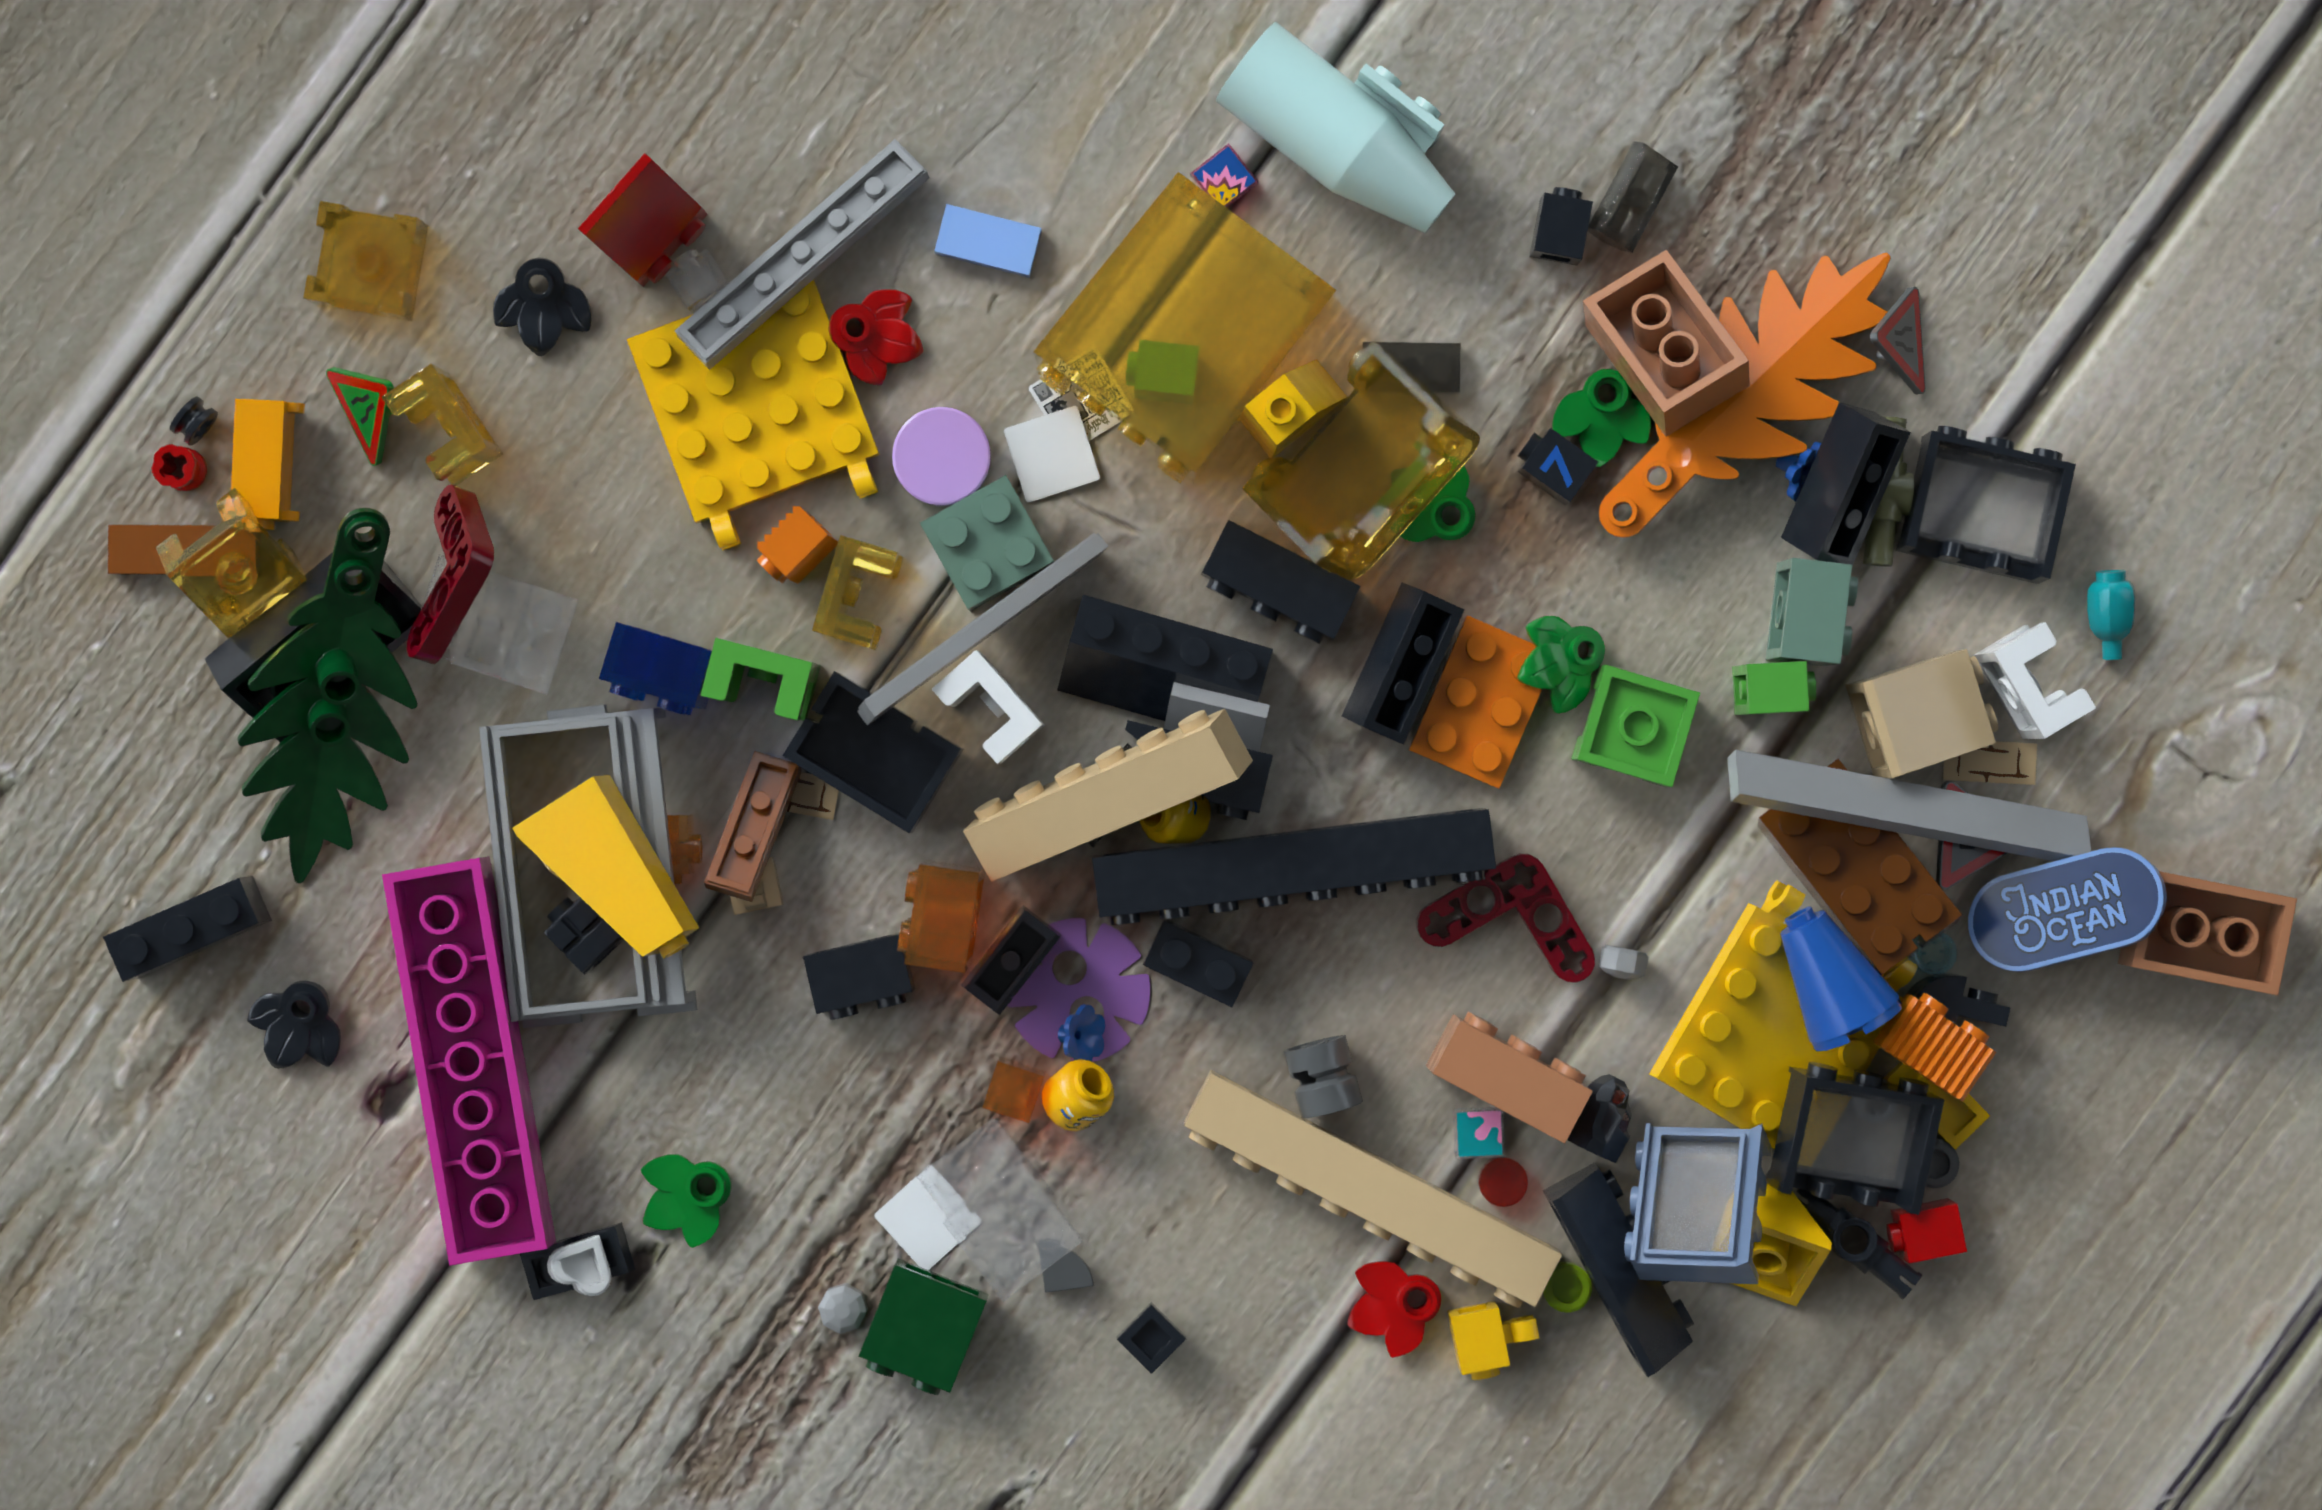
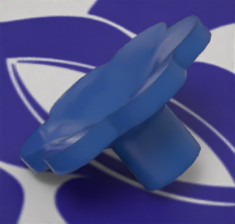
M1080 1005L1076 1013L1069 1015L1065 1024H1062L1058 1029V1039L1063 1043L1065 1055L1074 1060L1084 1059L1092 1061L1093 1057H1099L1104 1050L1102 1035L1106 1026L1105 1019L1102 1015L1095 1014V1010L1091 1005Z

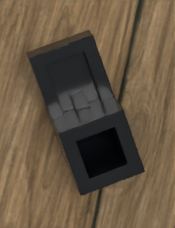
M1939 973L1925 977L1914 984L1906 993L1917 999H1920L1923 993L1930 995L1949 1008L1944 1017L1956 1024L1959 1015L2006 1027L2011 1009L2010 1007L1996 1004L1998 994L1969 987L1967 997L1963 996L1967 977L1953 973Z

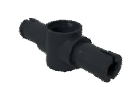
M1798 1188L1796 1192L1809 1203L1807 1205L1801 1200L1800 1202L1830 1239L1834 1253L1839 1258L1852 1263L1864 1274L1868 1271L1871 1272L1903 1300L1912 1289L1900 1280V1276L1912 1285H1916L1921 1279L1922 1274L1915 1271L1887 1248L1889 1243L1876 1233L1869 1222L1857 1218L1843 1206L1838 1209L1827 1199L1816 1197L1805 1189ZM1848 1226H1857L1866 1233L1867 1245L1859 1254H1850L1841 1246L1840 1236Z

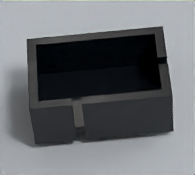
M834 671L811 708L816 713L823 715L820 722L818 723L811 718H805L782 756L907 833H913L964 749L927 726H923L919 733L913 730L918 721L895 706L867 725L857 711L861 703L873 693L841 673Z

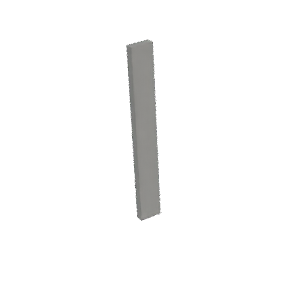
M1735 750L1727 758L1731 802L2050 861H2057L2091 852L2087 816L1740 750Z

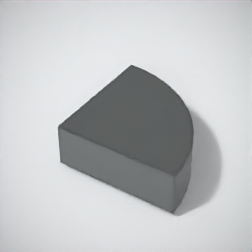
M1039 1242L1045 1293L1094 1286L1091 1271L1080 1256L1059 1243Z

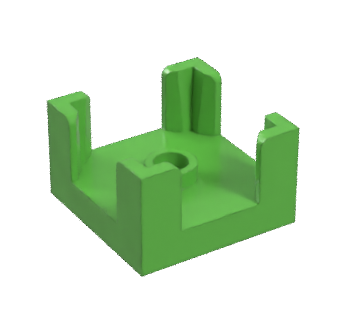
M715 638L701 696L719 701H736L745 666H748L747 676L776 684L778 674L783 675L774 709L776 715L797 721H804L808 717L821 667L820 664Z
M1606 664L1599 666L1592 688L1596 691L1582 736L1577 738L1571 759L1640 778L1652 784L1672 788L1700 692Z

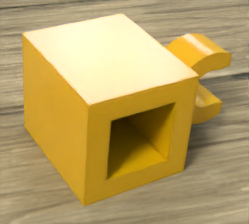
M1495 1301L1447 1310L1458 1368L1462 1375L1471 1374L1472 1380L1496 1377L1501 1374V1367L1510 1366L1506 1344L1539 1339L1537 1323L1533 1314L1501 1321L1499 1307Z

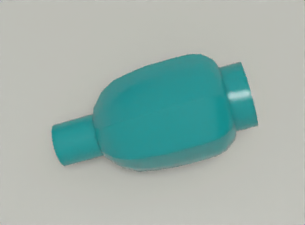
M2126 570L2096 571V581L2089 586L2087 593L2089 625L2093 634L2102 640V659L2119 660L2122 659V639L2130 633L2134 624L2135 589L2133 584L2126 580Z

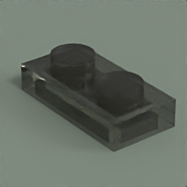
M1362 342L1361 393L1459 394L1461 343Z

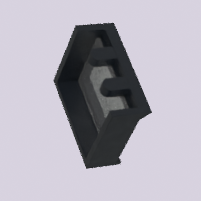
M1938 426L1937 431L1932 430L1922 436L1914 475L1912 505L1908 516H1905L1901 537L1895 551L2035 584L2051 579L2076 464L2062 461L2063 454L2054 450L2034 448L2033 454L2014 450L2015 443L2002 438L1986 437L1985 443L1967 439V431L1950 426Z
M1809 1062L1807 1069L1789 1067L1791 1076L1771 1167L1765 1175L1766 1182L1785 1194H1791L1794 1187L1805 1189L1812 1195L1823 1199H1833V1194L1850 1196L1861 1204L1878 1207L1879 1201L1894 1203L1911 1214L1919 1215L1945 1100L1928 1091V1083L1912 1078L1900 1077L1899 1084L1897 1085L1883 1082L1884 1076L1864 1070H1854L1853 1077L1838 1075V1068L1816 1062Z

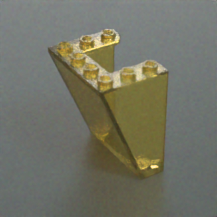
M1178 172L1033 351L1038 366L1036 369L1039 371V379L1061 396L1067 390L1075 394L1080 390L1081 393L1076 399L1100 417L1106 410L1120 420L1121 424L1117 430L1136 445L1141 447L1145 441L1155 447V454L1159 456L1157 458V467L1174 481L1181 484L1186 477L1192 483H1195L1241 422L1244 406L1265 390L1333 299L1336 289Z

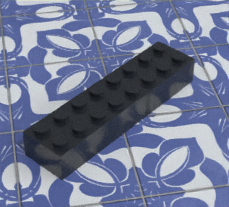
M1486 808L1095 855L1092 858L1099 918L1110 917L1111 925L1137 923L1141 920L1140 913L1158 910L1160 919L1190 916V906L1208 904L1209 913L1239 910V900L1257 898V905L1259 907L1288 904L1287 894L1303 892L1306 893L1308 901L1332 899L1338 897L1337 888L1354 886L1357 895L1387 891L1386 882L1403 880V886L1407 887V889L1436 885L1435 876L1448 874L1452 875V881H1456V883L1486 879L1485 870L1496 869L1489 809Z

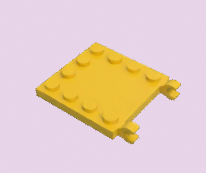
M1778 880L1770 888L1761 909L1748 903L1649 1075L1739 1129H1751L1763 1124L1772 1149H1775L1791 1076L1789 1067L1807 1069L1809 1062H1816L1838 1068V1075L1853 1077L1854 1070L1866 1071L1880 1048L1873 1042L1879 1035L1880 1030L1885 1026L1883 1024L1866 1035L1863 1030L1849 1035L1850 1042L1827 1051H1816L1808 1038L1780 935L1781 931L1787 927L1784 924V920L1797 912L1805 899V894L1789 884L1786 886ZM1907 960L1884 977V979L1897 992L1901 987L1910 982L1916 973L1918 965ZM1814 1090L1798 1164L1812 1165L1851 1096Z

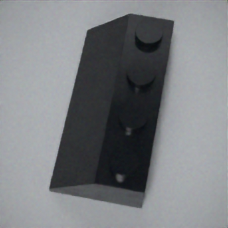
M333 552L205 658L220 689L252 718L276 696L296 682L292 681L257 691H251L248 686L249 679L283 643L308 625L289 626L287 617L300 604L324 592ZM384 561L374 600L381 604L393 617L400 628L401 636L395 639L380 632H375L385 642L390 651L393 652L407 641L410 630L422 609V605ZM352 570L347 572L346 575L356 576L362 570ZM289 735L278 737L275 739L281 743Z
M1083 595L1057 691L1165 721L1174 682L1258 702L1273 649Z
M1592 1163L1544 1189L1543 1193L1634 1361L1644 1374L1649 1377L1657 1373L1693 1342L1687 1328L1693 1326L1694 1322L1681 1299L1672 1302L1663 1285L1671 1281L1640 1280L1632 1263L1626 1261L1624 1251L1625 1237L1627 1232H1633L1635 1216H1632V1214L1625 1216L1616 1200L1624 1194L1611 1170L1609 1169L1602 1173L1600 1168L1595 1163Z

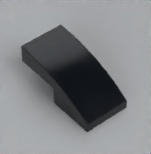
M622 1222L556 1241L548 1249L520 1253L533 1300L574 1290L572 1284H561L551 1278L547 1269L549 1256L559 1247L593 1235L600 1236L611 1270V1278L635 1270Z

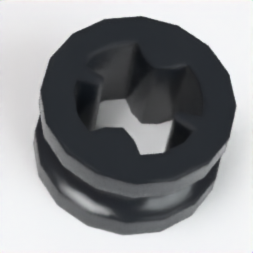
M198 396L192 398L180 409L170 425V431L174 434H184V442L189 446L201 440L210 430L218 416V412L213 408L206 410L203 407L204 401Z

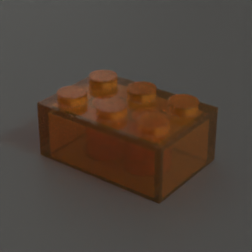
M927 860L920 863L918 869L909 872L905 902L913 903L912 916L901 923L897 948L898 952L906 953V965L965 973L970 968L973 961L985 878L984 868Z

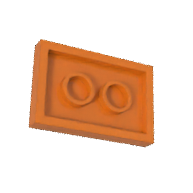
M1467 615L1408 750L1499 789L1542 689L1521 683L1517 678L1525 659L1536 646L1531 642Z

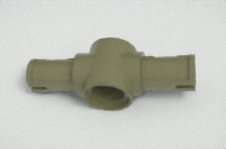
M1885 417L1906 429L1907 419ZM1904 450L1866 534L1863 564L1891 567L1893 564L1896 523L1902 522V516H1908L1914 493L1913 473L1907 472V463H1903Z

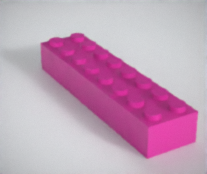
M490 856L382 874L449 1266L548 1249L556 1242L519 1023L518 1021L511 1022L499 907Z

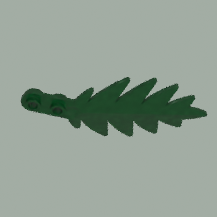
M371 508L355 509L341 520L324 592L300 604L287 617L289 626L308 625L283 643L248 681L251 691L296 681L270 701L237 737L238 744L243 747L289 735L254 769L242 786V794L245 797L289 786L275 804L260 834L264 842L289 836L290 862L296 883H302L311 871L324 840L346 850H350L353 847L347 811L338 790L381 811L386 810L388 807L380 781L371 763L356 741L400 763L406 764L409 761L408 752L397 729L378 700L367 688L369 687L410 709H415L418 706L415 694L400 664L385 642L375 632H380L395 639L401 636L400 628L396 621L381 604L374 600L389 542L390 527L386 517L381 512ZM361 527H372L367 533L356 532ZM352 570H362L356 576L346 575L347 572Z

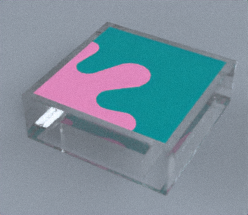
M1497 1107L1453 1109L1456 1159L1505 1157L1502 1110Z

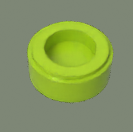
M1559 1262L1542 1294L1548 1304L1555 1310L1571 1313L1580 1310L1587 1304L1592 1293V1284L1588 1274L1582 1267L1572 1262Z

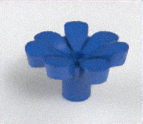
M1814 442L1811 449L1807 448L1799 456L1792 455L1777 458L1776 467L1785 471V478L1789 480V486L1786 491L1787 496L1795 502L1808 476L1821 442Z

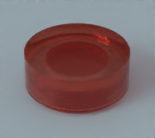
M1498 1156L1488 1160L1480 1169L1478 1187L1488 1202L1499 1207H1508L1518 1203L1524 1197L1528 1187V1177L1524 1168L1516 1160L1506 1156Z

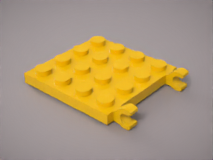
M814 279L710 370L675 333V330L692 315L627 339L694 521L698 524L710 519L717 544L723 551L741 544L730 511L839 470L848 468L854 489L860 499L878 493L866 460L880 454L842 352L830 339L828 332L829 318Z

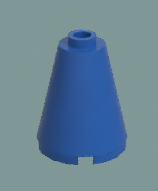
M1809 906L1791 914L1784 920L1787 927L1781 931L1780 935L1808 1038L1816 1051H1827L1843 1046L1850 1042L1849 1035L1861 1030L1866 1035L1891 1020L1901 1011L1902 1006L1900 1004L1902 1003L1899 995L1826 911L1814 912L1812 907Z

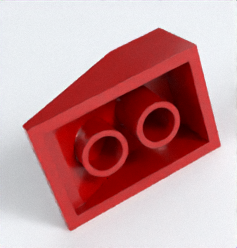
M644 153L581 224L578 230L644 287L649 280L655 284L663 278L673 265V261L670 259L671 255L682 243L688 247L700 236L706 227L702 220L708 214L660 166Z

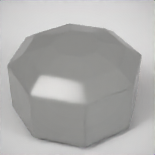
M1605 945V947H1602L1598 966L1613 977L1627 980L1639 979L1646 974L1649 956L1644 952Z
M848 1283L828 1288L818 1306L823 1325L839 1334L858 1329L868 1311L863 1291Z

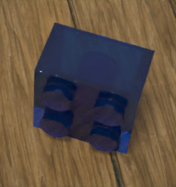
M616 622L599 679L611 683L610 693L644 701L646 694L659 697L656 707L691 716L693 708L706 709L709 701L708 697L701 696L712 650Z

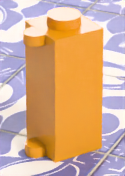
M235 399L230 517L245 520L244 529L275 530V522H299L300 512L290 511L295 414H304V403Z

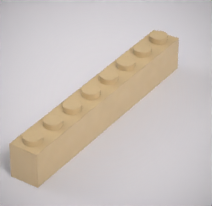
M1210 1070L1184 1120V1126L1192 1130L1189 1138L1213 1151L1220 1144L1234 1151L1235 1154L1232 1160L1239 1165L1256 1173L1259 1172L1261 1166L1279 1175L1276 1183L1287 1190L1302 1196L1304 1190L1307 1189L1323 1197L1319 1205L1343 1218H1346L1349 1211L1366 1220L1363 1228L1388 1241L1391 1235L1394 1234L1410 1242L1406 1250L1427 1262L1433 1263L1437 1256L1453 1264L1450 1273L1475 1286L1479 1279L1484 1280L1497 1287L1494 1292L1496 1297L1517 1308L1521 1307L1523 1301L1536 1307L1562 1256V1253L1556 1247L1312 1121L1301 1118L1300 1115L1213 1070Z

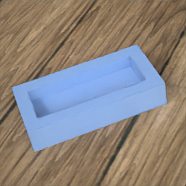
M946 204L934 252L938 255L1030 278L1042 229Z

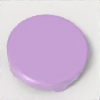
M935 407L915 414L902 426L894 442L892 459L896 476L908 493L919 501L937 507L950 506L982 487L991 467V449L983 429L972 417L957 409Z

